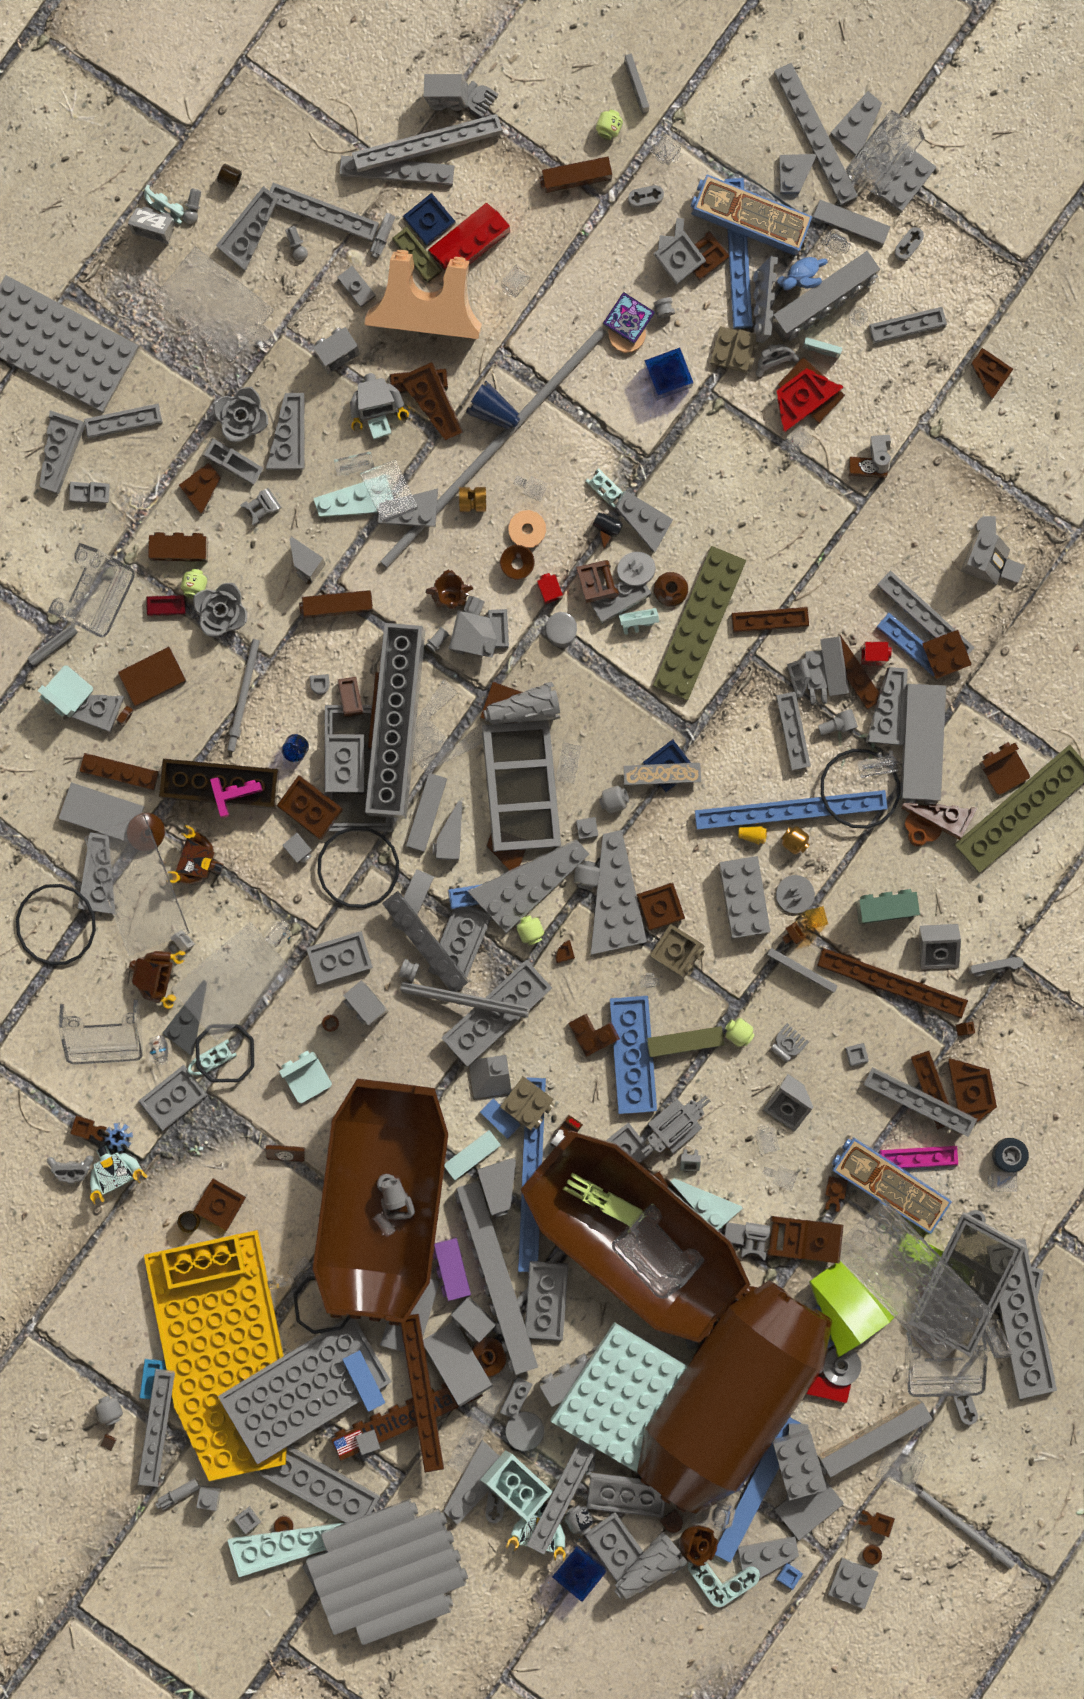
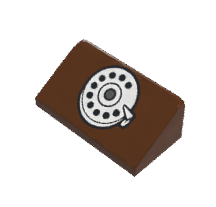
M849 457L848 476L887 478L888 471L886 473H877L873 469L872 458Z
M267 1145L266 1159L304 1162L306 1148Z

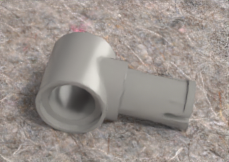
M852 709L836 714L833 720L818 725L821 736L837 730L844 733L858 727Z

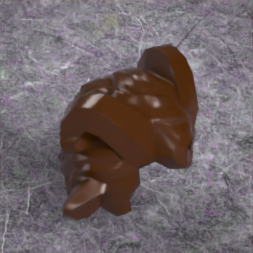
M448 569L435 580L434 587L426 589L425 593L431 595L436 607L455 609L466 604L468 592L474 588L471 585L464 584L461 577L456 575L453 570L450 571Z

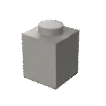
M298 833L282 845L298 864L300 862L304 864L312 857L311 853L313 851Z
M202 1485L199 1490L197 1508L216 1511L219 1505L221 1488Z

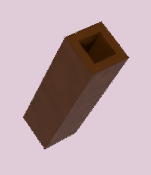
M609 156L542 170V176L539 177L540 186L545 188V193L612 180L613 174Z
M371 590L302 597V602H299L300 614H304L306 619L373 612Z

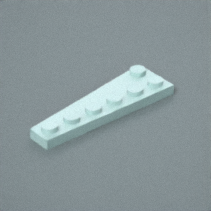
M345 1522L228 1539L238 1577L327 1550L321 1536L322 1532Z

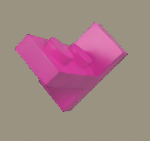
M218 777L210 779L221 818L229 816L226 801L263 791L261 783H256L255 780L245 782L243 787L237 788V785L225 788L226 791L223 792L220 779Z

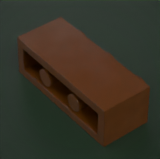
M154 532V535H149L148 558L150 561L208 562V538L203 533H192V536H184L185 534L175 532L173 535H165L164 532Z

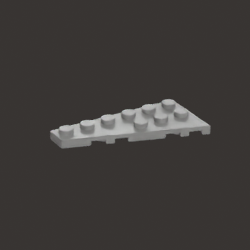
M622 830L605 833L602 838L600 876L597 888L591 955L647 942Z
M575 839L546 855L539 856L537 859L503 873L501 876L484 882L482 885L472 888L467 892L507 933L590 854Z

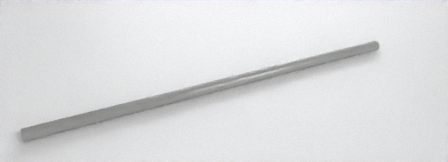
M599 327L519 412L518 418H520V421L516 428L511 427L510 430L504 428L437 500V514L459 492V487H463L607 334L603 328ZM413 526L380 562L387 568L425 527Z

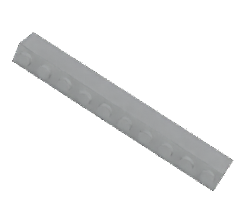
M476 1181L458 1187V1192L454 1194L457 1203H461L463 1211H460L463 1222H467L469 1226L466 1232L469 1241L473 1240L475 1245L472 1251L475 1260L479 1259L481 1264L478 1270L481 1278L485 1277L487 1283L484 1286L486 1295L492 1298L493 1304H490L493 1316L497 1315L499 1322L496 1323L498 1333H503L505 1339L502 1342L504 1352H509L511 1360H508L510 1371H515L517 1375L538 1368L480 1182Z

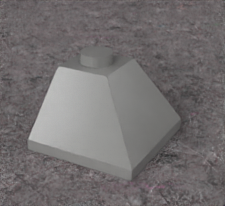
M458 611L449 648L493 658L497 639L490 618Z
M506 1055L475 1059L469 1065L474 1098L511 1093L512 1089Z
M788 1074L763 1110L795 1132L812 1111L813 1105L804 1084Z

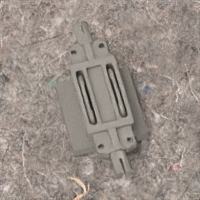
M705 1095L698 1102L690 1100L685 1106L678 1099L673 1101L648 1123L654 1132L647 1137L650 1144L641 1152H646L644 1155L647 1157L653 1150L661 1152L668 1147L674 1153L702 1129L697 1120L704 1115L702 1108L711 1102L707 1099L708 1097Z

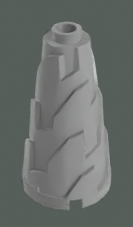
M544 683V685L531 688L506 700L487 706V710L483 711L485 721L496 725L510 722L521 723L560 719V715H558L560 707L556 690L551 691L550 688L554 687L553 683Z
M662 1532L639 1557V1560L624 1573L625 1575L615 1585L616 1589L614 1591L621 1600L623 1598L627 1600L638 1592L641 1593L655 1582L658 1583L669 1574H674L688 1562L684 1556L681 1557V1552Z

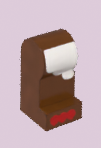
M568 1115L556 1132L550 1145L555 1148L570 1130L578 1132L583 1124Z

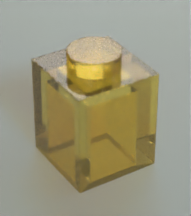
M824 906L803 912L808 930L828 925Z

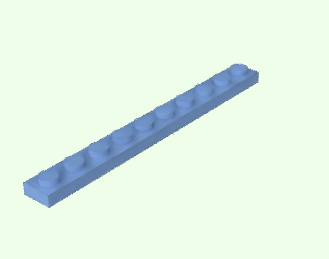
M885 790L825 796L829 808L836 815L887 810ZM822 797L695 810L697 830L832 816L826 810Z
M527 1077L530 1082L545 1092L546 1078ZM544 1113L540 1117L543 1121L537 1129L533 1127L530 1130L524 1126L522 1187L542 1163ZM522 1194L518 1271L529 1272L530 1261H538L539 1227Z

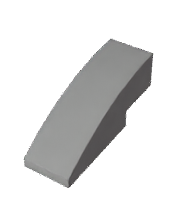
M214 438L210 439L202 453V456L253 485L263 470V467Z
M416 869L404 896V899L417 916L434 879V876ZM394 920L392 926L402 930V928Z

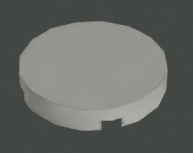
M524 1411L519 1412L516 1419L510 1418L508 1420L506 1437L515 1449L528 1451L536 1448L541 1443L544 1436V1425L537 1415Z

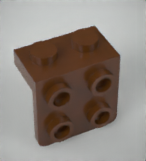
M1009 742L999 747V752L993 754L991 751L982 756L984 760L979 763L997 795L1005 793L1030 778L1029 772L1017 753L1019 748L1016 743L1011 745Z

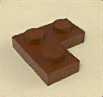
M587 1013L568 1023L586 1057L620 1040L612 1022L595 1030Z

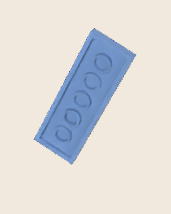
M648 996L610 998L611 1022L620 1040L613 1043L618 1113L657 1111L653 1057L648 1055L646 1038L651 1037Z

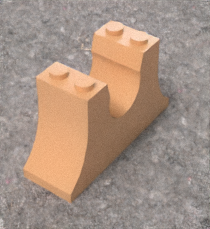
M406 250L393 252L390 258L385 294L376 306L369 309L365 317V325L479 339L482 323L473 314L467 295L469 261H465V258L462 257L450 259L443 277L444 286L436 292L429 293L420 290L413 281V254H408Z

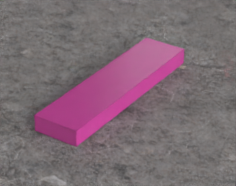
M957 1146L880 1150L882 1156L901 1168L958 1165Z

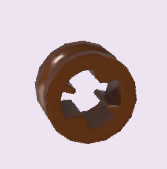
M327 1015L322 1020V1026L326 1031L333 1032L338 1028L339 1020L334 1015ZM330 1018L335 1019L336 1026L328 1029L325 1021L330 1020Z

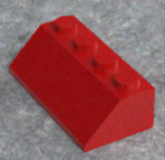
M485 203L429 248L428 251L445 272L450 259H454V257L465 258V261H469L470 265L509 234L510 225L497 210L488 203Z

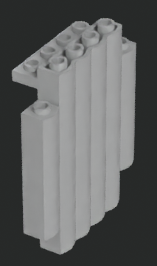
M409 1498L322 1532L321 1536L327 1551L308 1558L306 1562L334 1635L356 1627L361 1643L365 1645L451 1612L453 1601L450 1595H446V1592L465 1586L468 1575L465 1568L460 1566L461 1556L458 1549L454 1550L452 1544L454 1538L451 1531L446 1529L447 1519L444 1512L440 1513L439 1508L436 1510L432 1508L427 1510L425 1514L417 1516V1506Z

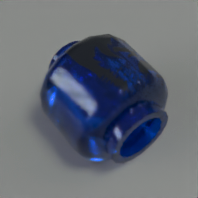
M291 734L282 745L281 752L286 760L300 762L309 750V743L305 737L299 734Z

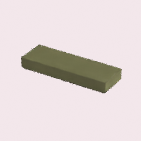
M405 227L392 237V240L400 250H406L408 254H413L414 267L427 283L442 272L441 268L408 227Z

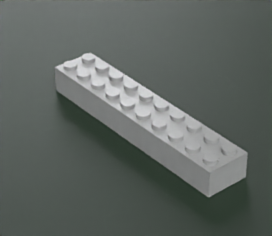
M384 624L365 813L368 816L407 819L426 632L423 626Z

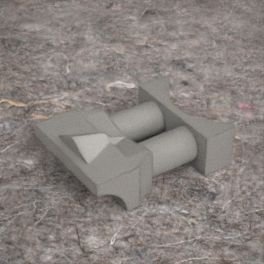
M269 488L260 491L257 498L250 503L245 501L240 505L242 508L250 510L253 516L252 525L254 526L260 523L259 519L267 513H275L282 508ZM262 504L263 507L254 513L253 509Z
M746 1222L745 1233L747 1238L745 1248H742L741 1256L743 1257L748 1253H756L765 1260L766 1251H764L765 1241L770 1234V1226ZM754 1239L758 1240L756 1250L753 1249Z

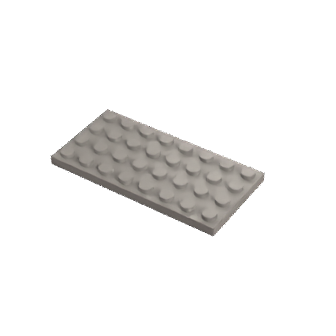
M5 275L0 284V358L104 413L140 348L139 345Z
M350 1318L341 1330L320 1333L218 1396L257 1464L362 1400L342 1360L343 1358L360 1350L378 1388L381 1389L391 1383L389 1376L355 1319ZM343 1319L342 1321H340L332 1327L340 1326L345 1319Z

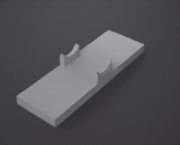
M526 960L485 998L526 1006L531 1009L552 987ZM474 1007L442 1037V1040L468 1067L521 1017Z

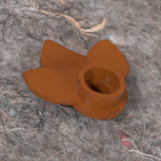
M908 814L905 820V827L909 832L908 840L913 846L919 847L924 845L926 841H935L942 833L938 828L916 818L912 814ZM916 833L920 834L921 839L919 841L915 840L914 838Z

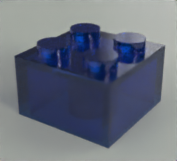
M680 347L644 360V368L656 400L693 387L694 382Z
M576 1543L565 1556V1561L562 1560L552 1572V1578L583 1602L605 1575L607 1569Z

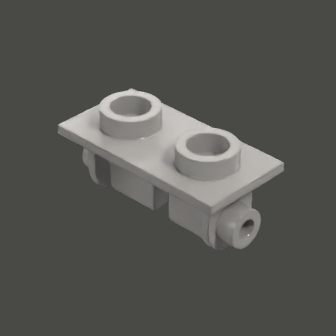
M519 1376L513 1380L514 1383L500 1410V1413L514 1419L517 1418L533 1385Z

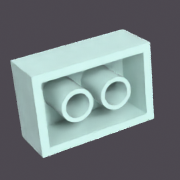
M506 1450L480 1479L520 1518L527 1522L553 1493L523 1463Z

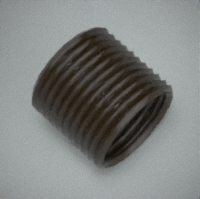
M225 163L218 173L217 183L219 182L226 187L235 189L241 179L242 171Z
M185 1211L178 1217V1227L183 1232H193L200 1225V1217L193 1211ZM186 1213L192 1214L196 1218V1226L191 1230L185 1229L181 1224V1218Z

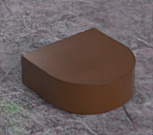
M126 706L117 717V723L125 726L133 714V709Z
M676 1509L660 1519L664 1528L670 1533L680 1531L683 1526L682 1517Z

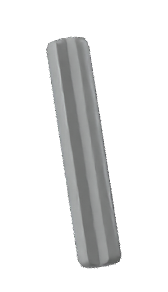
M73 625L68 626L28 657V661L33 666L37 665L78 633Z

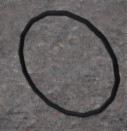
M850 749L837 754L826 765L821 777L820 795L826 810L838 822L851 828L869 829L884 823L894 813L900 800V781L894 767L882 755L869 749ZM852 752L869 753L880 758L891 769L897 783V798L891 811L882 820L869 825H853L840 819L829 808L824 795V779L829 767L841 756Z
M350 827L336 832L325 842L318 857L317 874L322 888L334 901L346 907L366 908L380 903L392 892L399 878V859L394 846L383 834L369 827ZM352 830L369 831L381 837L391 848L396 861L395 878L389 890L378 900L364 905L348 904L336 898L325 886L321 874L322 856L328 844L338 835Z
M46 884L31 891L21 902L16 916L17 936L23 949L35 960L48 965H67L81 958L90 948L96 932L95 914L89 901L76 889L63 884ZM61 887L74 892L85 902L92 918V933L87 946L79 955L67 961L50 962L37 957L26 947L20 934L19 918L24 904L33 894L45 888Z

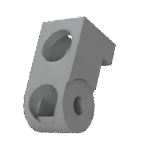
M890 435L871 436L870 451L873 469L877 473H886L890 468L891 457L887 453V450H890Z

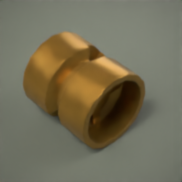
M459 487L460 512H471L472 509L476 512H486V487H475L474 490H471L470 487Z

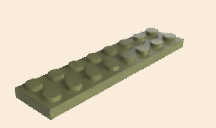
M711 546L653 687L687 701L689 700L747 560Z
M1069 744L967 832L954 846L974 869L981 873L1084 783V760Z

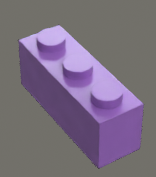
M457 1237L436 1242L433 1257L438 1259L439 1266L436 1269L438 1277L443 1278L444 1285L441 1286L443 1297H447L448 1301L471 1295Z

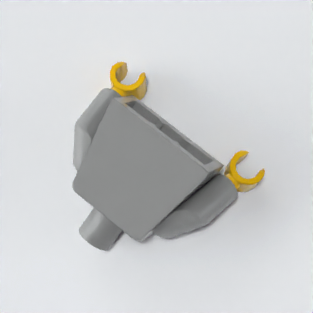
M373 373L366 374L364 376L365 382L358 384V390L354 392L350 401L351 418L354 419L351 428L355 431L354 424L358 422L360 423V429H363V423L359 421V417H361V420L394 413L397 412L396 408L399 411L397 413L398 420L402 421L400 417L401 412H405L408 419L409 412L403 408L404 403L399 390L391 384H386L383 378L376 379Z

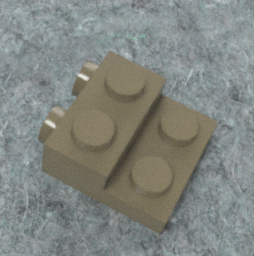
M720 326L710 364L746 374L748 368L752 369L755 358L751 357L753 350L757 351L759 342H756V334Z
M670 924L650 954V957L682 978H685L686 975L690 976L692 974L695 961L703 957L705 946Z
M522 1076L500 1108L532 1130L533 1127L535 1129L539 1127L543 1121L540 1117L544 1112L548 1114L555 1104L552 1103L554 1099Z

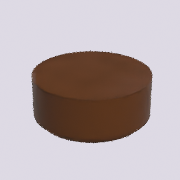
M285 1515L278 1517L274 1523L275 1532L293 1530L294 1527L292 1519Z
M869 1544L864 1547L862 1557L866 1563L875 1565L881 1561L882 1551L877 1545Z

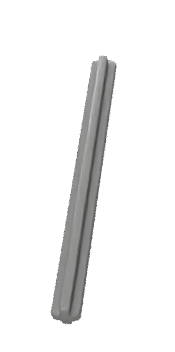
M402 982L400 988L402 993L527 1018L530 1009L526 1006L408 982Z

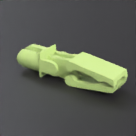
M574 1173L571 1174V1177L582 1182L585 1186L583 1187L568 1179L567 1183L580 1190L581 1194L566 1186L563 1190L592 1206H599L602 1212L633 1228L635 1227L643 1212L642 1209L611 1192H603L604 1189Z

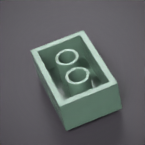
M911 889L900 890L897 895H893L892 892H884L875 898L873 894L863 895L860 897V900L855 902L859 924L920 915L917 892H912Z

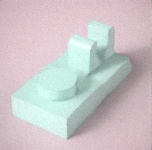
M653 608L619 614L621 625H623L624 634L627 635L630 626L634 627L635 633H638V625L652 626L658 623L659 615L657 609Z

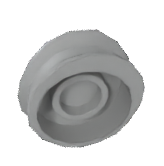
M566 612L553 614L546 625V633L550 643L559 648L567 647L573 643L577 632L575 619Z

